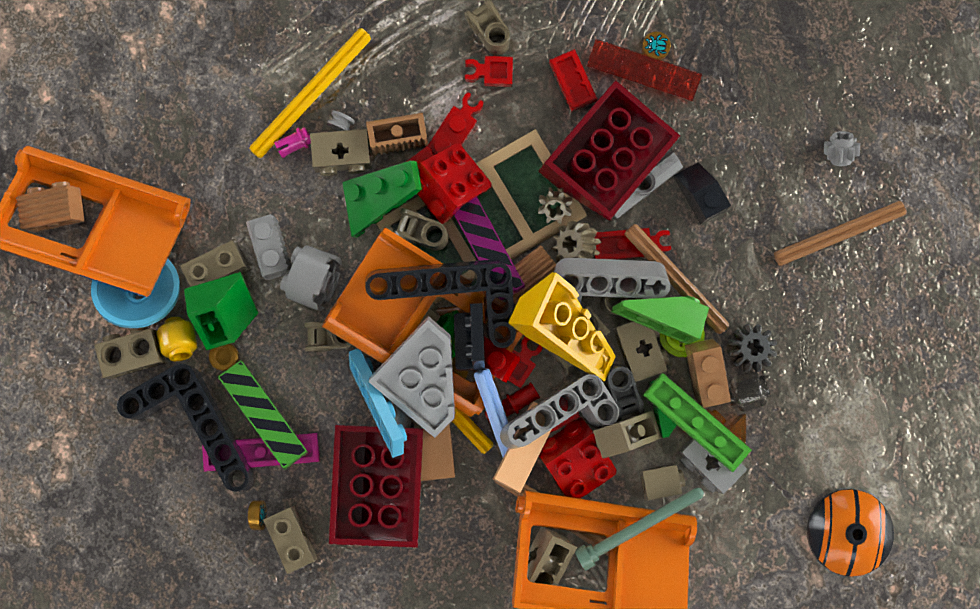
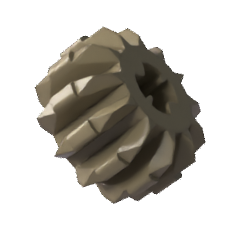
M570 221L567 226L559 227L560 236H553L557 241V245L551 249L558 252L556 257L558 262L564 258L593 259V255L597 256L600 254L596 250V245L601 243L599 239L595 238L598 231L590 228V225L586 222Z

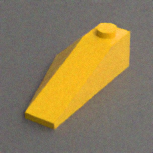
M552 272L519 298L508 323L530 340L584 372L598 376L605 382L616 356L602 332L597 331L590 321L591 314L588 309H583L577 299L579 294L576 289L560 275Z

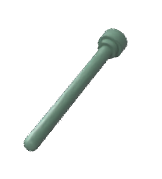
M695 488L594 546L591 544L580 546L575 551L580 564L585 571L596 566L595 562L600 560L599 556L703 498V490Z

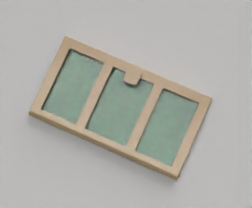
M536 129L476 163L492 183L489 190L477 196L511 260L559 233V227L567 226L570 221L578 222L587 216L580 202L572 198V204L566 206L572 210V215H564L562 217V224H559L557 220H551L549 223H546L547 216L545 213L538 214V208L544 205L539 202V196L543 195L546 197L549 187L553 191L560 190L538 172L551 154ZM564 193L565 198L570 197L569 195ZM418 196L383 216L384 219L378 222L377 226L380 231L384 227L392 232L396 231L402 217L400 213L402 208L414 211L437 222L439 221ZM556 202L550 208L555 209L556 206H560V203ZM455 215L443 224L449 235V242L445 248L435 251L413 244L443 264L479 261ZM432 230L428 235V241L432 243L440 241L443 235L442 231ZM465 270L461 273L463 277L471 282L475 277V273L472 270ZM437 297L434 303L436 304L445 298Z

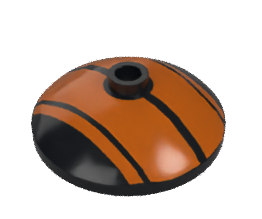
M842 489L826 495L815 505L808 519L807 539L813 555L825 568L843 576H861L874 571L887 559L893 546L894 526L889 512L877 498L860 490ZM855 529L860 531L858 539H854L852 536Z

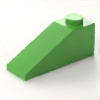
M682 296L624 300L613 306L611 312L680 342L690 344L701 338L709 307L700 304V300L695 297Z

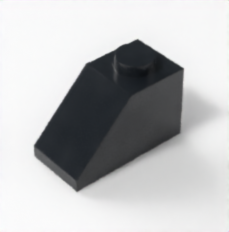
M699 162L673 176L700 225L725 212L731 206L718 181Z

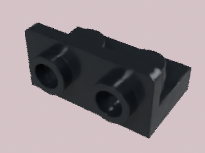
M482 303L470 304L471 313L454 314L455 367L457 371L485 370Z

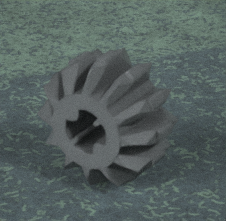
M749 324L744 325L743 332L738 329L733 332L737 340L731 339L728 341L730 346L735 347V350L729 351L728 355L738 356L733 363L735 366H739L744 362V372H749L752 366L755 372L762 371V364L766 367L771 366L772 363L768 357L777 356L776 351L770 350L771 346L777 345V341H768L767 338L771 335V331L767 330L761 334L762 326L759 324L755 325L753 330ZM754 342V347L758 349V352L751 355V349L747 348V345Z

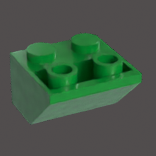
M241 272L184 289L187 315L206 350L235 342L258 314V308Z

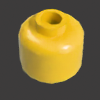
M180 317L166 319L164 324L156 331L160 352L171 361L176 362L189 359L198 347L193 324L187 320H182Z

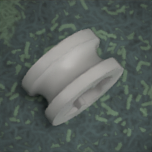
M335 110L331 113L333 118L327 121V125L337 131L350 130L349 127L355 124L354 119Z

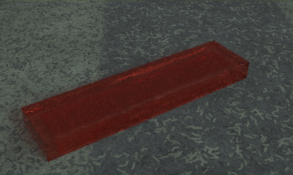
M597 38L587 64L588 67L693 101L702 77L700 72Z

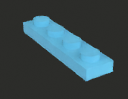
M359 349L349 351V366L352 375L392 458L404 454V441H407L405 429L402 424L397 425L394 419L396 414L390 401L386 402L384 395L368 382L374 373L369 357L364 358Z

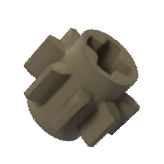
M549 187L546 197L543 195L539 196V202L544 205L538 208V214L545 213L547 216L546 223H549L551 220H557L559 224H562V217L564 215H572V210L566 207L572 204V197L565 198L564 188L560 189V191H553ZM556 202L560 203V206H556L555 209L550 208Z

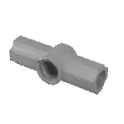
M667 151L645 178L649 184V189L640 190L637 188L613 216L615 220L641 200L648 197L655 189L683 168L680 159L674 152Z

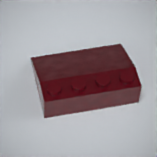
M615 80L546 160L538 172L559 190L564 188V193L610 221L680 135Z
M335 425L329 544L418 548L423 429L404 428L407 435V441H404V454L392 458L378 427Z

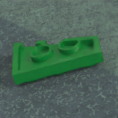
M410 160L342 182L351 237H360L365 233L366 228L384 219L383 216L393 208H398L422 190L417 161Z

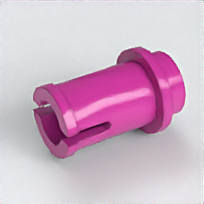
M298 127L296 132L274 143L277 149H281L278 151L281 157L285 158L287 155L303 147L309 148L311 139L305 127L302 129Z

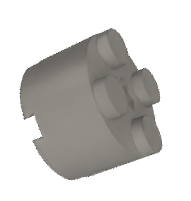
M308 245L303 248L296 247L291 257L292 267L289 274L286 273L284 275L280 289L285 291L288 300L322 311L324 309L321 306L322 302L326 301L329 303L340 277V272L335 271L336 264L342 265V260L338 256Z

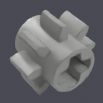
M835 132L830 137V141H824V154L827 155V160H830L833 165L847 166L854 161L855 156H860L861 143H857V138L850 132Z

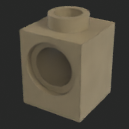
M671 464L639 470L644 499L652 500L682 494L681 487L685 486V478L682 469L678 470L677 465Z

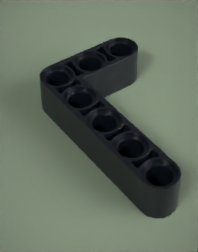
M491 259L377 269L368 273L365 278L366 292L375 300L483 291L486 333L490 341L497 347L505 348L510 346L515 340L516 329L508 323L514 311L512 274L508 266L500 260ZM496 267L503 268V277L499 281H491L489 278L491 270ZM463 271H474L475 277L471 283L463 284L460 282V275ZM441 272L445 274V282L438 287L431 285V276L434 273ZM406 275H412L416 278L415 286L410 289H404L400 286L401 279ZM378 277L385 279L387 282L385 289L380 292L370 288L371 281ZM496 297H504L506 299L505 306L500 310L492 309V301ZM499 326H506L508 328L506 336L500 339L495 338V329Z
M181 363L174 365L126 392L119 398L117 402L119 414L132 420L145 419L179 399L224 486L228 490L235 492H245L253 486L255 480L254 473L247 463L242 450L236 443L235 437L200 372L194 367ZM184 371H189L191 375L189 382L181 385L180 375ZM159 385H163L165 394L161 399L157 400L154 391ZM202 395L204 405L201 409L195 410L193 408V400L197 396ZM137 399L139 409L134 414H131L129 405L133 400ZM215 420L218 426L217 431L209 436L206 432V426L210 421ZM228 445L231 449V456L228 460L222 461L219 452L223 446ZM237 471H242L245 475V481L241 486L237 487L233 483V476Z

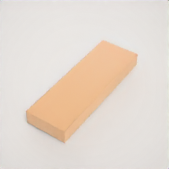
M534 401L531 402L527 411L535 405H537L538 403ZM537 412L535 415L536 423L543 427L545 417L542 413ZM526 427L519 429L513 438L516 440L520 434L529 430ZM551 430L524 447L517 449L508 448L493 480L517 493H521Z

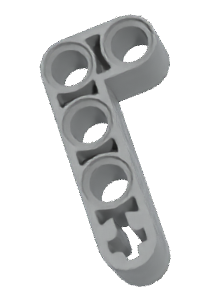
M564 258L556 264L554 273L560 275L576 289L579 294L577 299L580 304L582 296L652 299L662 298L670 290V281L666 268L663 264L656 261ZM567 275H573L570 278H565Z
M588 374L572 381L506 424L500 432V439L503 445L509 449L524 447L578 411H581L590 426L601 428L617 421L619 409L602 380L594 374ZM583 382L589 384L591 388L590 396L583 392ZM560 397H563L567 400V411H564L560 408ZM599 407H602L606 412V419L604 421L598 416ZM537 412L542 413L545 417L543 427L536 423L535 415ZM524 427L529 430L520 434L516 440L512 436L516 430Z

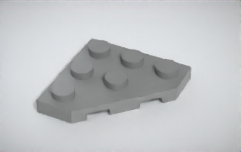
M428 316L371 375L368 382L434 438L455 418L451 335Z

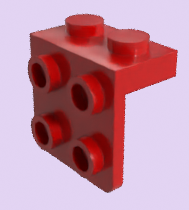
M458 143L421 162L418 166L422 190L417 194L441 224L449 221L464 204L486 192L492 186L491 181Z
M582 417L569 423L554 436L547 438L539 454V458L547 467L565 497L581 499L615 476L617 472L609 457L602 459L594 432Z

